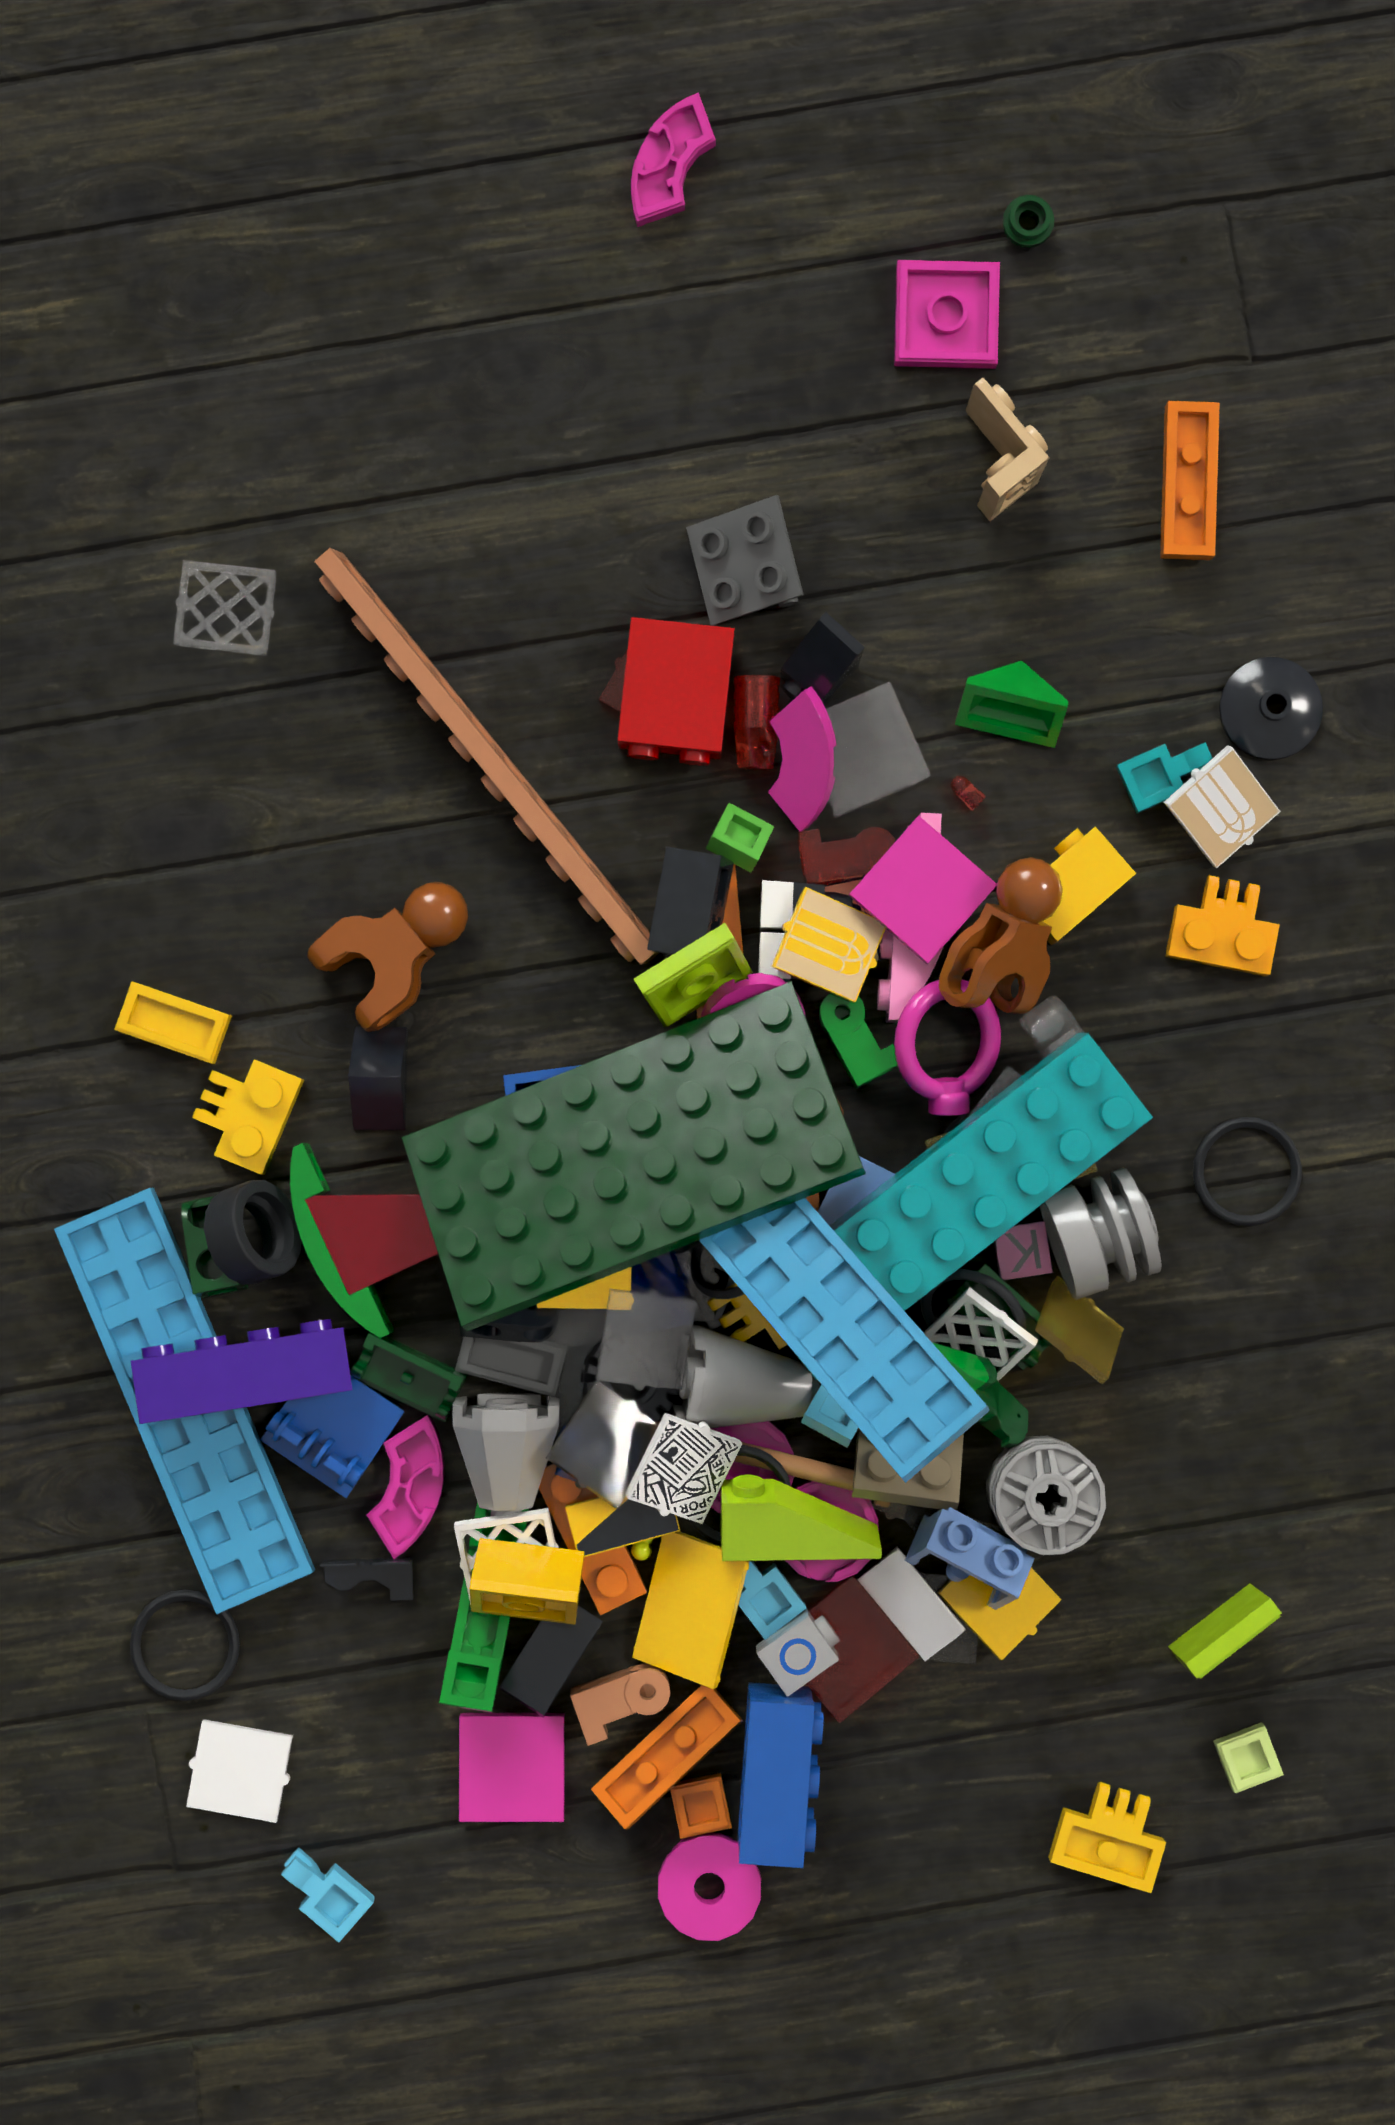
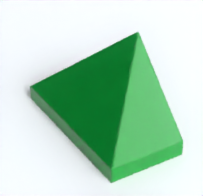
M1019 661L968 677L955 725L1055 748L1068 708V700L1027 664Z

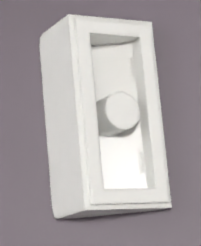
M897 1546L864 1573L858 1581L922 1659L926 1661L956 1639L966 1629L918 1570L905 1561L906 1556Z

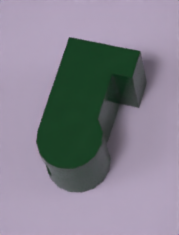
M214 1196L183 1202L181 1206L192 1293L203 1299L248 1289V1284L242 1285L228 1278L216 1265L208 1250L204 1232L205 1212Z

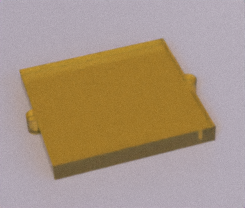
M1057 1276L1051 1283L1035 1331L1060 1350L1066 1360L1075 1362L1101 1384L1109 1379L1124 1328L1095 1306V1302L1091 1298L1083 1297L1075 1300L1067 1289L1064 1280Z

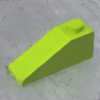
M745 1474L739 1475L734 1479H725L721 1486L722 1561L882 1559L878 1526L871 1521L775 1479H762L756 1475Z

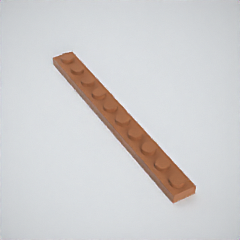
M332 548L324 552L315 560V563L324 573L319 580L328 593L338 602H341L343 599L348 602L357 613L351 618L357 629L370 642H373L376 638L389 653L384 658V661L391 671L402 682L409 678L421 693L416 700L425 713L435 722L441 718L454 733L448 738L454 749L467 762L474 758L486 773L481 777V781L488 791L499 802L506 798L518 814L513 820L521 832L532 842L538 838L551 853L545 858L548 865L564 882L570 878L583 893L578 900L585 911L596 922H599L602 918L615 933L611 938V942L618 952L628 962L636 959L642 965L652 961L660 953L647 950L650 932L348 558L342 552Z

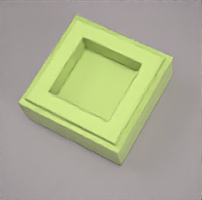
M1262 1722L1213 1740L1230 1787L1234 1793L1284 1775L1267 1729Z

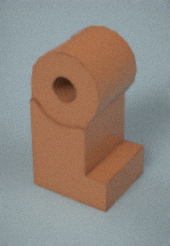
M640 1663L571 1688L570 1697L587 1745L589 1746L608 1739L607 1723L636 1712L643 1715H652L663 1710L670 1697L669 1679L665 1671L647 1663Z

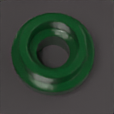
M1023 195L1017 197L1007 206L1004 212V232L1007 238L1017 246L1024 248L1039 246L1049 238L1053 230L1054 214L1052 208L1045 200L1038 196ZM1023 216H1030L1035 219L1037 227L1033 230H1025L1020 226L1019 219Z

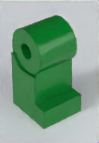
M830 993L824 998L820 1006L819 1020L855 1089L898 1067L894 1043L881 1050L865 1023V1007L860 997L858 996L856 1003H852Z

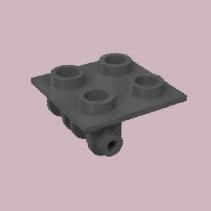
M779 495L686 527L711 626L777 604L779 608H784L799 603L798 597L803 596V591Z

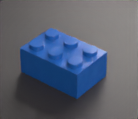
M748 1682L737 1837L739 1864L803 1868L804 1853L815 1851L816 1819H814V1808L808 1807V1798H818L820 1766H818V1756L811 1755L812 1744H822L824 1714L821 1712V1702L813 1701L811 1688L808 1686H802L787 1697L778 1684Z

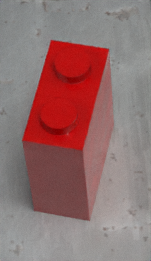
M631 617L618 732V746L621 749H628V757L642 760H658L659 753L679 755L680 763L697 766L710 765V758L721 759L735 628Z

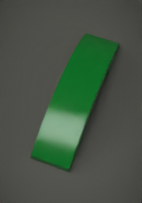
M301 1143L293 1147L290 1164L292 1206L301 1241L317 1275L336 1302L366 1330L379 1338L394 1332V1328L374 1285L367 1286L350 1295L348 1294L305 1201L314 1195H322L330 1191V1188L310 1144Z
M477 1502L474 1519L490 1517L491 1510L479 1508ZM527 1522L514 1523L512 1525L524 1531L527 1527ZM495 1526L476 1530L488 1537ZM502 1529L495 1538V1540L516 1542L518 1539L505 1529ZM470 1537L469 1554L471 1556L477 1551L479 1543L473 1537ZM465 1577L439 1704L492 1713L511 1617L471 1612Z

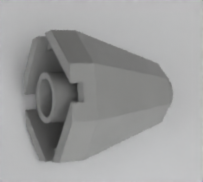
M534 1393L477 1394V1405L467 1406V1396L455 1398L453 1403V1428L479 1508L491 1510V1516H506L533 1507L559 1427L560 1398L550 1396L548 1406L541 1405V1395Z

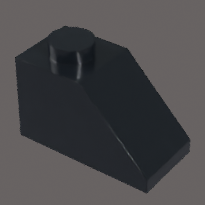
M825 612L781 667L780 677L785 681L781 686L782 690L794 700L802 691L812 686L824 704L859 667L865 647Z

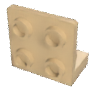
M982 377L973 386L966 412L1002 456L986 471L989 477L981 485L983 492L977 505L987 519L991 521L1038 484L1049 456L1045 453L1048 450V446L1041 434L1031 425L1024 427L1012 411L1015 410V406L1004 389L997 384L991 387Z

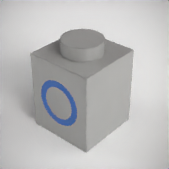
M806 1609L769 1638L756 1645V1653L788 1697L839 1661L838 1653L834 1646L841 1640L823 1615L814 1620Z

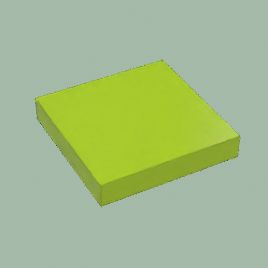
M723 923L635 977L634 981L663 1026L668 1027L706 1004L708 998L722 984L732 979L735 980V983L748 978L747 975L753 972L726 923Z
M1249 1583L1168 1647L1180 1663L1196 1679H1201L1279 1619L1282 1613L1271 1598Z

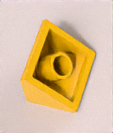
M480 1538L469 1588L471 1612L575 1625L584 1551Z

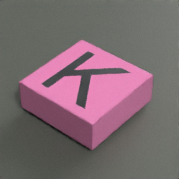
M1045 1221L1014 1225L994 1241L999 1277L1003 1280L1053 1273Z

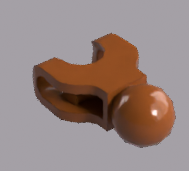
M1030 857L1019 859L1007 865L997 882L996 894L999 905L986 903L979 919L972 926L965 929L952 943L939 977V990L950 1005L961 1008H976L983 1005L990 998L1000 1010L1011 1014H1024L1035 1006L1050 974V956L1047 952V940L1052 927L1042 921L1050 918L1061 903L1063 892L1059 873L1049 863ZM973 969L968 987L963 992L961 990L962 976L966 971ZM1016 977L1018 979L1019 991L1016 997L1013 998L1011 985Z
M442 882L426 883L413 890L405 902L403 913L394 908L381 918L372 919L364 916L342 918L310 946L307 955L308 960L316 969L327 972L335 971L356 958L369 959L375 971L374 987L357 1005L355 1014L358 1023L364 1031L380 1030L416 1002L421 988L422 968L435 955L431 947L446 946L458 939L464 931L468 920L467 904L462 894L452 885Z

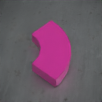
M699 92L681 100L668 109L650 128L649 134L639 150L634 162L631 178V199L637 227L685 211L683 186L687 171L700 155L716 146V139Z
M812 686L802 691L770 721L780 740L782 764L779 778L768 793L799 832L807 829L823 811L830 798L836 778L833 776V748L836 746L833 726L825 706Z
M426 1415L383 1443L390 1460V1483L381 1502L367 1514V1517L393 1559L405 1552L423 1533L436 1511L442 1494L445 1468L444 1454L440 1436L430 1415Z

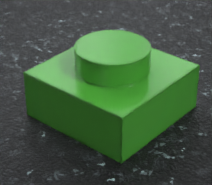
M728 803L705 849L716 855H722L735 865L752 872L774 826Z

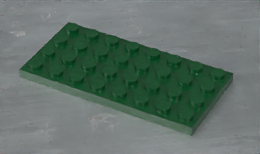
M792 982L402 1137L460 1324L466 1331L478 1328L866 1174Z

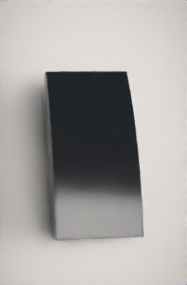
M579 1605L575 1625L541 1620L499 1689L541 1717H544L571 1676L574 1667L599 1631L603 1621Z

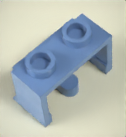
M949 1507L946 1510L942 1508L930 1517L926 1514L923 1516L905 1561L914 1566L919 1563L921 1558L928 1554L942 1559L948 1563L946 1574L950 1580L960 1582L971 1575L993 1587L987 1606L996 1610L1019 1598L1035 1558L1026 1554L1027 1549L1022 1548L1019 1544Z

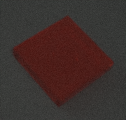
M854 1575L844 1579L808 1610L814 1620L823 1615L841 1640L834 1646L838 1653L839 1661L807 1683L839 1724L920 1657Z

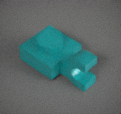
M1206 742L1172 758L1166 744H1163L1118 764L1116 769L1138 814L1167 800L1183 785L1181 777L1191 774L1193 769L1197 768L1200 770L1213 758Z

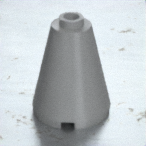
M688 1325L686 1327L689 1335L682 1334L674 1367L679 1369L680 1377H676V1386H679L682 1405H672L673 1416L695 1424L705 1421L710 1428L804 1416L820 1388V1383L818 1380H815L802 1362L701 1326Z

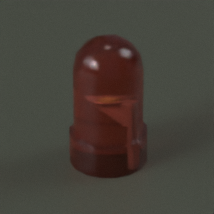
M956 776L951 781L952 791L971 811L975 810L987 797L964 776Z

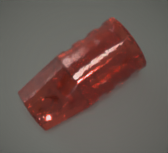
M768 675L734 677L735 706L733 715H735V721H733V730L735 732L738 767L749 770L773 769L778 736L770 721L780 712V677Z

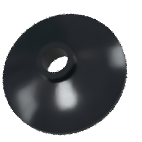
M1264 657L1246 663L1229 678L1221 694L1219 712L1223 729L1237 748L1256 758L1276 760L1299 752L1314 738L1322 720L1323 702L1316 682L1304 668L1287 659ZM1269 697H1277L1282 701V713L1273 714L1267 709L1266 702Z

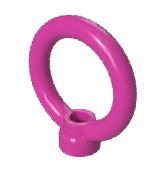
M962 979L961 990L965 992L969 981ZM936 980L919 989L905 1005L900 1015L894 1042L896 1062L906 1083L915 1092L928 1099V1113L934 1115L967 1114L970 1112L969 1095L985 1082L997 1061L1001 1044L1000 1021L996 1008L990 998L983 1005L971 1008L977 1016L981 1033L979 1050L973 1064L958 1078H931L924 1072L918 1062L915 1051V1038L919 1023L924 1014L934 1004L945 1000L939 990V980Z

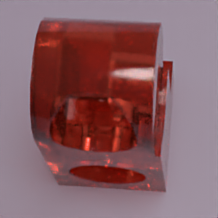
M880 827L865 829L856 838L821 843L819 829L798 832L797 841L804 883L828 885L863 879L896 840L889 831Z

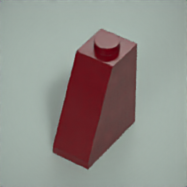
M420 1194L314 1195L305 1200L349 1295L438 1255Z

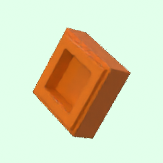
M721 1773L679 1781L670 1789L680 1839L732 1828Z

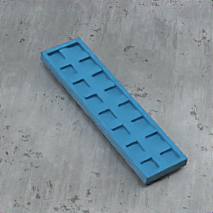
M148 1188L55 1228L57 1238L216 1614L313 1573L315 1567L247 1407L139 1424L131 1360L143 1359L141 1348L173 1343L174 1354L195 1351L194 1340L216 1337L201 1298L192 1293L190 1272L155 1189Z
M806 1198L699 1240L905 1483L990 1411L986 1403Z

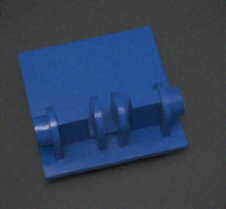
M350 1375L351 1391L286 1401L280 1412H277L266 1427L267 1431L260 1440L345 1498L351 1493L405 1412L352 1375Z

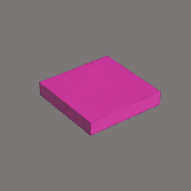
M897 260L894 366L996 369L998 364L1000 262Z
M918 816L848 896L924 963L928 964L994 890L997 883L923 818Z
M461 1713L459 1716V1822H564L565 1713H546L544 1717L537 1713Z

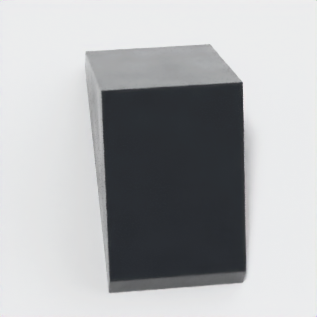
M355 1027L348 1073L353 1130H406L408 1027H383L380 1030L370 1032L364 1031L362 1027Z

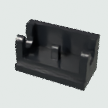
M666 847L647 950L670 957L723 924L734 866L732 861L722 855Z

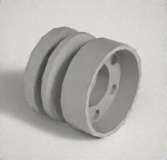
M1124 1167L1111 1171L1110 1180L1114 1196H1112L1104 1179L1101 1176L1091 1178L1093 1203L1086 1205L1075 1186L1069 1185L1063 1187L1040 1205L1042 1219L1045 1221L1046 1233L1066 1287L1075 1300L1108 1289L1109 1274L1107 1264L1114 1263L1120 1275L1127 1282L1136 1280L1137 1273L1133 1256H1135L1144 1274L1149 1276L1161 1272L1162 1264L1158 1247L1159 1237L1153 1214L1145 1196L1140 1192L1133 1177Z
M1028 1436L1016 1446L1004 1449L993 1461L986 1480L987 1504L998 1525L1022 1548L1041 1555L1065 1554L1084 1545L1098 1530L1106 1509L1105 1485L1096 1466L1069 1443L1050 1436ZM1052 1484V1489L1061 1497L1059 1502H1050L1048 1510H1045L1044 1505L1036 1499L1037 1493H1046L1048 1485Z

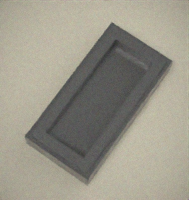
M463 1337L455 1371L556 1397L570 1345L548 1339L543 1342L531 1343Z

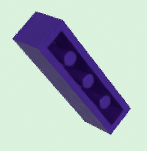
M331 1319L300 1323L301 1334L280 1337L279 1327L249 1331L247 1332L248 1342L227 1345L226 1335L194 1340L196 1350L174 1354L173 1343L141 1348L143 1359L131 1360L139 1424L351 1391L352 1383L343 1327L332 1329Z

